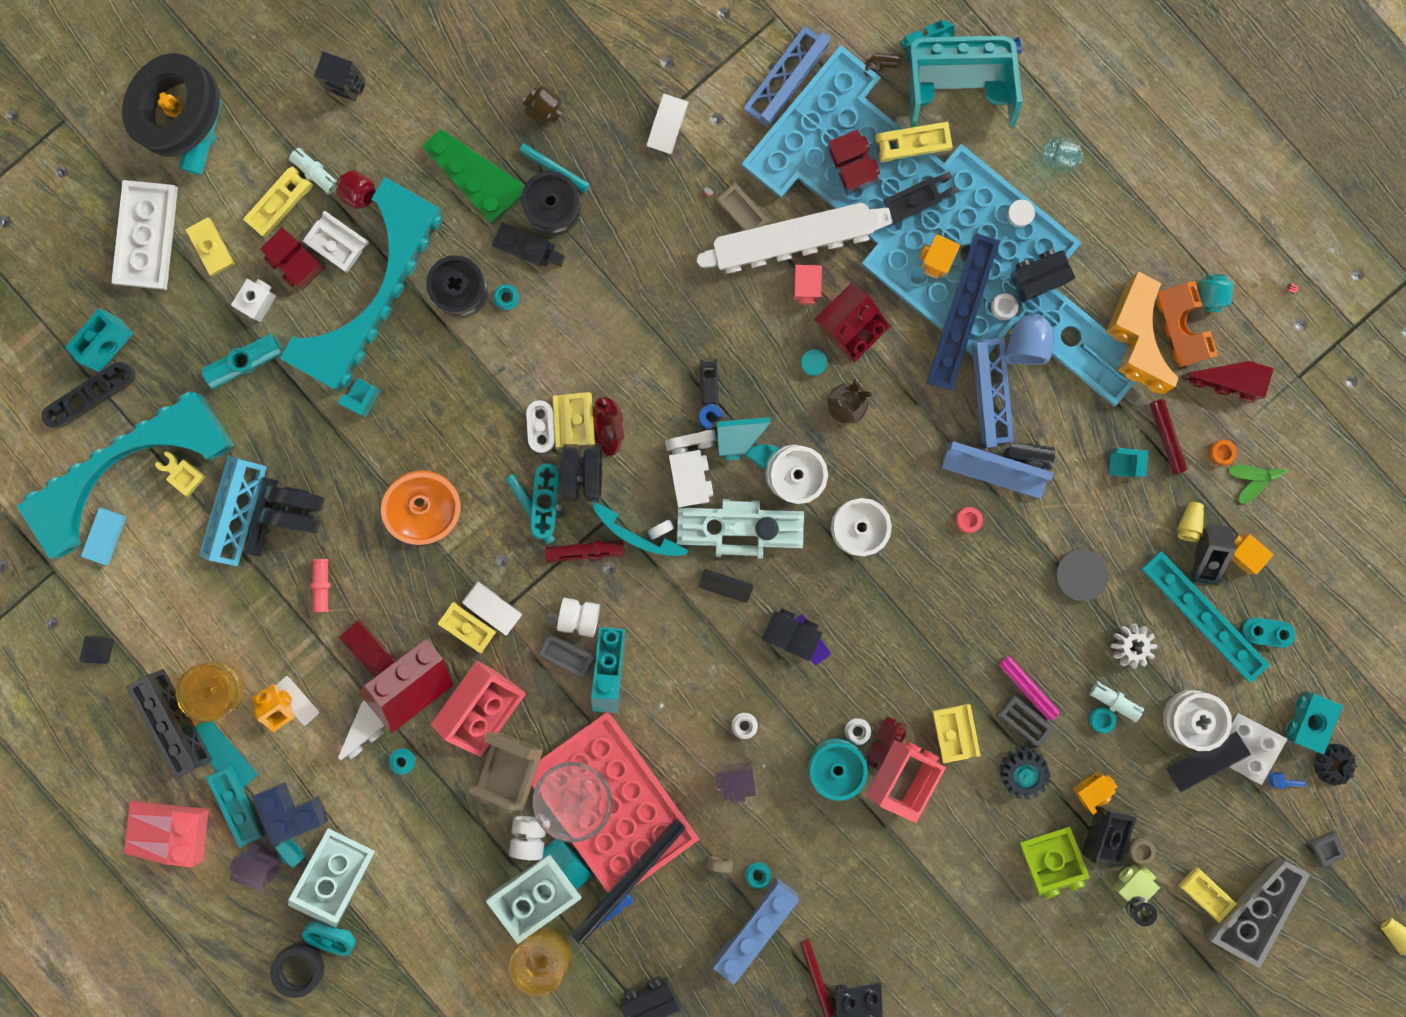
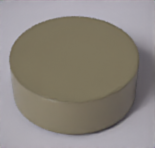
M1138 837L1129 843L1128 855L1135 863L1147 865L1155 859L1156 848L1148 839Z
M712 856L707 859V869L723 873L732 872L734 861L726 857Z

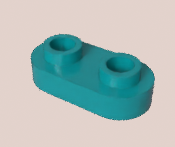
M1250 617L1245 619L1240 626V634L1249 643L1285 648L1290 646L1295 640V630L1287 622ZM1256 626L1260 628L1258 635L1253 633V629ZM1282 630L1286 633L1284 639L1279 637V633Z
M321 921L309 922L302 933V938L309 945L340 956L351 954L356 944V940L351 932L326 925Z

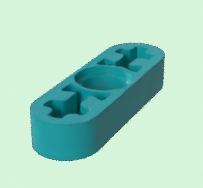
M547 463L540 465L536 469L533 479L530 533L538 540L549 538L555 528L559 474L555 466ZM544 470H549V475H553V478H550L547 483V488H553V492L548 489L537 490L538 487H543L544 478L539 477V474H543ZM538 496H549L551 506L547 509L540 508L537 504ZM536 512L539 514L551 513V517H545L544 524L549 526V530H545L544 534H540V530L535 528V525H539L541 521V515L535 516Z

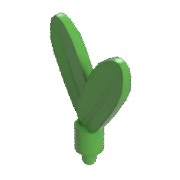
M1236 465L1230 467L1228 472L1235 478L1252 481L1242 490L1238 498L1240 504H1245L1255 499L1269 484L1270 480L1281 478L1282 474L1287 473V469L1275 468L1267 471L1253 466Z

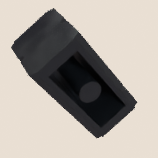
M1050 249L1039 255L1040 260L1031 263L1030 259H1027L1015 265L1016 270L1010 274V277L1017 289L1021 302H1026L1075 279L1074 272L1063 250L1055 253L1054 249Z
M658 976L649 980L646 983L647 987L637 990L636 987L627 990L622 994L623 998L620 999L619 1003L624 1017H670L681 1012L679 999L668 977L661 979Z

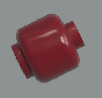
M355 170L347 171L338 178L336 192L341 201L355 209L368 207L373 203L371 199L376 190L375 184L370 178Z

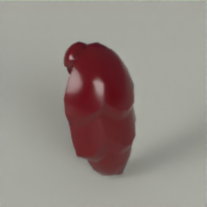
M601 397L595 401L593 408L594 440L601 444L602 451L611 457L619 452L621 442L625 437L622 426L623 415L615 401L607 397Z

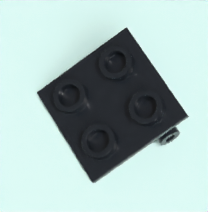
M881 982L847 989L846 985H836V990L833 991L836 1006H834L836 1014L834 1017H883Z

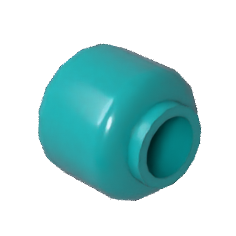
M1206 274V278L1199 281L1198 292L1202 305L1206 307V312L1219 313L1222 312L1223 307H1228L1232 304L1234 284L1231 280L1227 279L1228 275Z

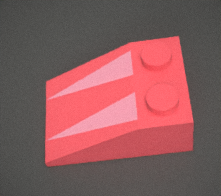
M130 801L124 854L166 865L196 866L203 861L209 809Z

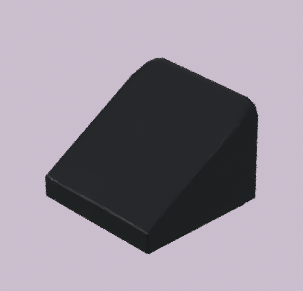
M100 635L86 636L79 659L80 662L109 663L114 639Z

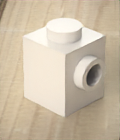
M246 279L231 306L261 322L275 300L276 295L269 292L271 286L257 279L254 283Z

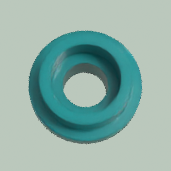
M503 284L494 291V303L502 310H512L519 303V292L512 285ZM506 293L511 294L509 302L502 300L503 295Z
M399 748L389 757V766L396 774H407L415 766V756L409 749ZM399 757H403L406 760L405 766L398 764L397 760Z
M754 862L747 867L745 879L750 887L762 889L769 884L771 872L766 864ZM761 871L763 876L760 879H755L753 873Z

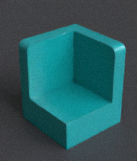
M358 378L348 396L342 394L338 403L361 416L367 417L381 390Z
M1125 448L1110 449L1108 474L1134 478L1146 477L1148 451Z

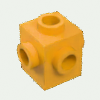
M271 684L251 698L254 705L253 714L255 718L272 732H275L295 718L291 706L293 702L292 697L285 689L281 691L276 685Z

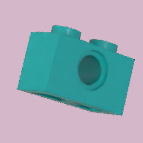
M98 308L65 348L79 364L101 372L133 335V332L119 317Z
M1304 691L1295 703L1296 712L1293 719L1286 726L1285 738L1297 745L1324 754L1343 705ZM1313 715L1315 723L1309 728L1308 719Z

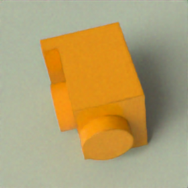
M1097 771L1072 788L1085 809L1094 815L1097 813L1094 807L1097 805L1101 807L1107 804L1112 799L1111 796L1116 793L1114 789L1117 788V785L1108 774L1104 776Z

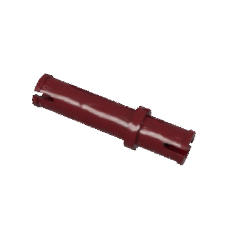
M594 540V543L545 547L547 563L582 559H596L598 561L607 557L625 556L624 540L610 542Z

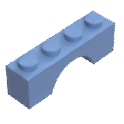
M776 878L761 897L755 911L746 924L733 938L726 942L713 959V969L735 985L798 903V894L780 879Z

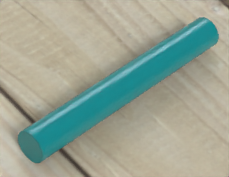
M526 144L520 147L519 153L548 171L564 174L571 179L577 189L584 193L587 192L590 186L589 183Z
M512 474L505 480L530 518L532 502L516 476ZM541 517L539 525H535V527L540 530V534H544L545 530H549V528L545 526L544 520ZM551 535L544 542L548 545L556 539Z

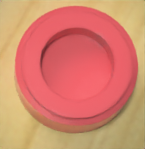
M973 507L962 508L955 517L957 528L964 533L976 532L981 527L983 521L981 513Z

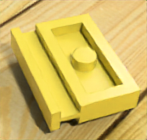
M592 393L554 395L553 410L556 448H563V444H577L578 446L595 444Z
M969 703L932 711L942 763L981 756L971 705Z

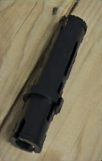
M262 477L253 522L248 527L250 535L245 554L262 556L266 534H269L270 529H268V524L259 522L261 509L273 507V503L264 499L267 485L277 487L279 480Z

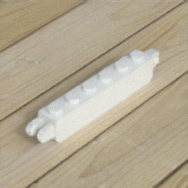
M858 203L720 236L714 242L715 249L699 253L696 262L704 269L719 266L721 271L726 270V274L742 271L741 266L751 264L752 268L767 265L766 260L777 258V262L792 259V254L802 252L803 256L817 253L818 247L828 246V250L843 247V241L853 239L854 244L869 240V235H873L875 230L892 224L889 208L869 209L867 205Z

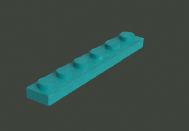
M1158 551L1140 568L1248 683H1252L1270 666L1162 551Z

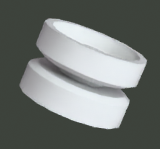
M794 444L783 446L772 454L766 465L765 476L769 488L775 495L785 501L801 504L810 502L821 494L826 487L828 472L827 465L819 453L812 448ZM795 470L800 473L798 478L793 476Z
M859 498L844 503L836 510L832 517L830 529L834 542L841 550L850 555L867 556L877 553L886 545L890 538L892 525L889 514L882 505L871 499ZM858 523H865L863 527L864 532L857 530Z
M1184 690L1175 694L1167 702L1163 712V725L1167 734L1175 742L1197 751H1210L1219 747L1228 738L1232 728L1231 714L1227 705L1220 698L1198 690Z

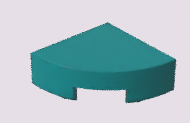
M760 444L751 447L744 455L765 470L768 460L779 448L773 445Z

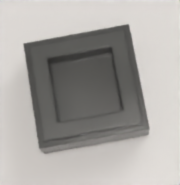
M1333 831L1309 842L1319 866L1323 868L1347 857L1336 833Z

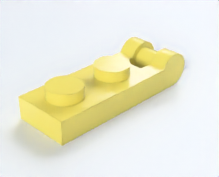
M948 122L883 132L875 135L876 144L880 147V153H878L879 162H889L894 159L948 151L953 147ZM897 141L898 149L890 150L889 142Z
M290 167L243 219L264 238L272 232L296 203L313 187V183L306 178L303 179L299 175V171L294 167ZM291 183L296 186L292 192L287 189V186Z

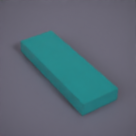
M232 765L205 777L239 848L265 836Z

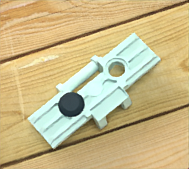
M723 499V509L678 508L677 544L716 546V557H721V555L757 556L758 559H763V547L803 548L804 511L760 510L759 500L735 502L731 501V499ZM715 519L722 524V530L719 534L712 535L707 531V523L710 520ZM722 536H757L758 545L722 544Z

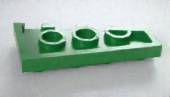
M440 129L422 145L423 149L491 224L496 222L521 199L522 191L525 187L524 184L444 130Z

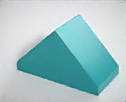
M560 835L544 848L543 858L551 855L576 890L594 875Z

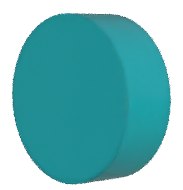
M816 349L807 351L801 359V368L809 376H818L827 367L825 354Z
M1100 706L1094 708L1089 713L1088 723L1094 731L1104 734L1114 729L1116 716L1109 708Z

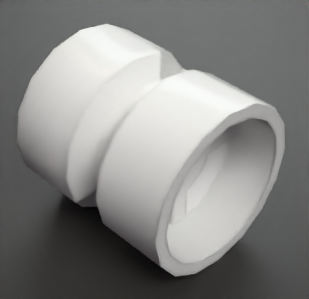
M564 597L559 613L557 631L572 633L576 629L579 635L594 637L600 604L585 602L583 605H579L578 600Z
M531 816L513 817L511 832L515 835V838L510 840L509 856L522 860H541L544 850V842L541 841V838L545 837L547 820Z

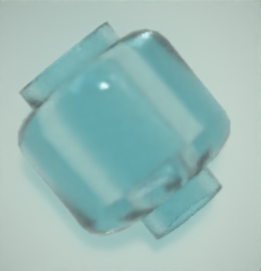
M1055 136L1045 144L1042 157L1048 168L1070 173L1076 166L1081 165L1084 152L1078 140L1065 136Z

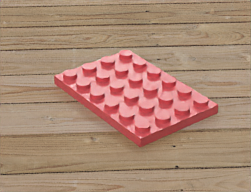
M605 712L540 759L532 787L608 893L674 819L680 820L685 825V831L637 884L699 841L696 832L611 713Z

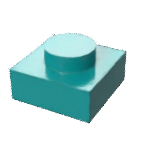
M292 838L281 842L275 848L279 852L278 857L280 860L292 868L307 856Z

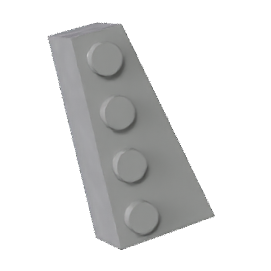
M1277 857L1236 901L1237 905L1220 923L1216 922L1205 936L1216 945L1261 968L1310 874Z

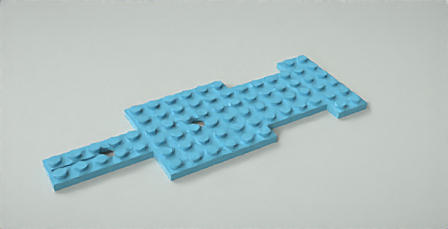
M840 45L741 166L780 199L799 180L833 209L858 203L867 205L869 209L886 208L883 203L884 199L931 177L933 179L946 172H950L952 178L948 182L936 186L939 194L955 186L958 187L960 192L943 200L942 203L894 225L892 222L888 226L875 230L873 235H869V239L877 245L861 265L940 331H943L964 265L960 254L961 249L965 245H970L974 233L1000 240L965 351L973 357L972 341L1003 338L1020 318L1028 316L1030 313L1039 314L1053 328L1054 346L1052 356L1111 405L1116 406L1135 383V381L1127 379L1124 374L1117 371L1127 347L1123 343L1116 341L1113 336L1105 333V328L1057 289H1053L1026 302H1021L1017 289L1010 277V274L1016 270V264L1030 259L1031 263L1040 260L1039 255L1050 249H1054L1055 253L1063 250L1068 259L1081 242L962 144L959 145L945 163L933 153L894 159L889 162H879L878 153H880V147L876 144L875 135L901 130L902 128L866 99L881 77L871 69L865 71L866 65ZM858 129L860 135H865L868 140L870 150L867 151V154L871 160H876L880 174L876 184L846 195L838 173L841 172L840 168L835 169L827 146L829 141ZM897 141L889 142L890 150L898 149ZM1026 200L1035 209L1034 219L1025 227H1015L1008 221L1007 211L1015 201ZM936 234L960 244L948 273L944 278L939 276L938 279L924 273L925 270L920 268L923 260L919 259L924 245H930ZM1003 293L1013 295L1018 302L1016 315L1006 321L996 319L991 312L993 299ZM1074 327L1079 331L1080 341L1076 346H1066L1062 342L1061 332L1064 328ZM997 344L988 345L989 354L996 347Z

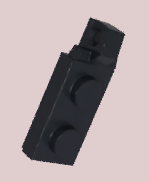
M501 222L492 247L539 267H547L549 262L562 267L565 260V255L554 251L555 245L550 243V241Z

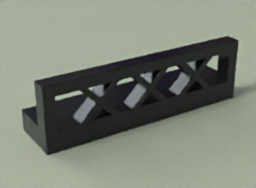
M164 669L145 675L126 686L175 780L213 761ZM156 678H158V680H159V682L161 683L163 689H161V688L159 687L157 681L155 680ZM169 703L173 706L175 712L171 710ZM181 727L185 728L187 735L184 734ZM194 749L197 751L198 755L200 756V758H201L200 761L198 760L197 756L195 755Z

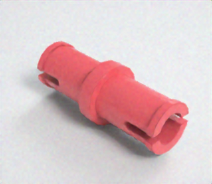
M328 559L312 560V583H309V588L312 589V612H329L328 589L331 588V583H328Z

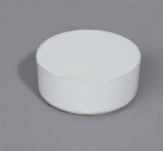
M1026 200L1015 201L1007 211L1008 221L1013 226L1019 228L1030 224L1035 216L1033 205Z
M1008 293L998 295L991 303V312L998 320H1009L1018 311L1016 298Z
M667 520L648 530V534L651 540L675 528L671 520Z

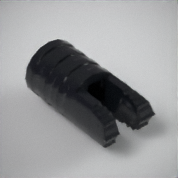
M1011 443L1010 447H1007L1003 454L1005 458L1040 469L1051 470L1055 459V447L1034 445L1032 443Z

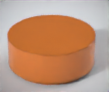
M1228 440L1215 441L1208 449L1210 461L1217 466L1231 464L1237 455L1235 445Z

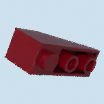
M1244 361L1189 372L1182 375V379L1188 380L1189 385L1194 387L1215 388L1214 392L1217 394L1229 396L1232 393L1239 395V400L1255 403L1257 400L1266 398L1274 368L1252 361Z

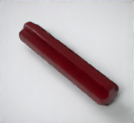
M1164 399L1151 402L1150 407L1172 473H1183L1188 468Z

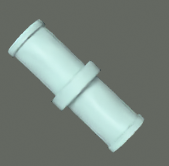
M297 148L296 151L294 150L291 153L289 161L302 170L309 181H314L327 194H331L332 191L336 190L337 180L323 169V165L320 162L313 161L301 148Z
M1099 681L1095 682L1091 688L1092 691L1089 692L1090 696L1108 705L1111 711H1118L1133 722H1137L1142 715L1141 712L1144 711V708L1126 699L1123 693L1120 691L1116 693Z

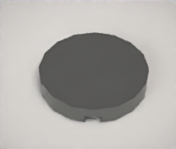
M1074 549L1064 554L1057 564L1055 581L1059 590L1067 597L1078 601L1090 600L1097 597L1105 589L1108 581V568L1104 559L1096 552L1088 549Z

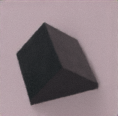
M1097 805V813L1093 816L1082 855L1097 864L1121 867L1137 817L1105 806L1098 807Z

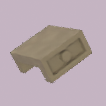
M487 732L484 742L491 744L477 787H470L468 792L475 795L476 800L481 803L498 805L497 810L504 813L512 814V811L524 810L543 750L501 732Z

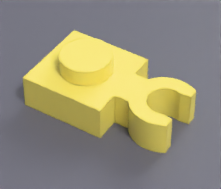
M165 452L164 455L169 458V464L164 466L161 462H156L155 466L161 471L169 472L170 475L166 480L183 495L189 497L206 476L187 460H182L178 464L175 454Z

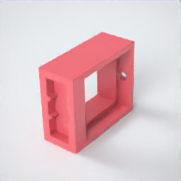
M895 740L865 796L878 806L917 823L946 767L937 762L939 757L925 750L922 754L920 753L921 748L909 741L904 745ZM911 756L923 763L905 797L900 801L889 796Z

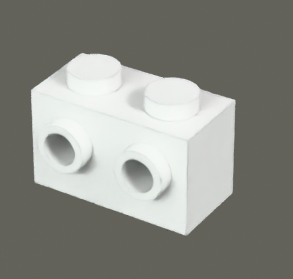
M700 450L669 455L678 508L709 503V497L714 495L711 481L705 480L704 471L709 470L707 456H701Z

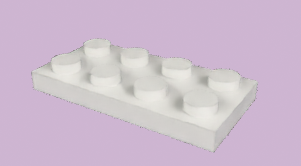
M123 180L112 284L167 290L178 187L175 185Z

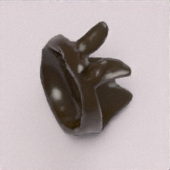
M854 379L852 384L843 383L837 386L827 397L829 413L835 420L841 423H856L866 413L868 408L867 397H871L872 393L864 391L857 379ZM846 392L856 394L860 401L858 409L851 411L845 408L840 401L841 395Z

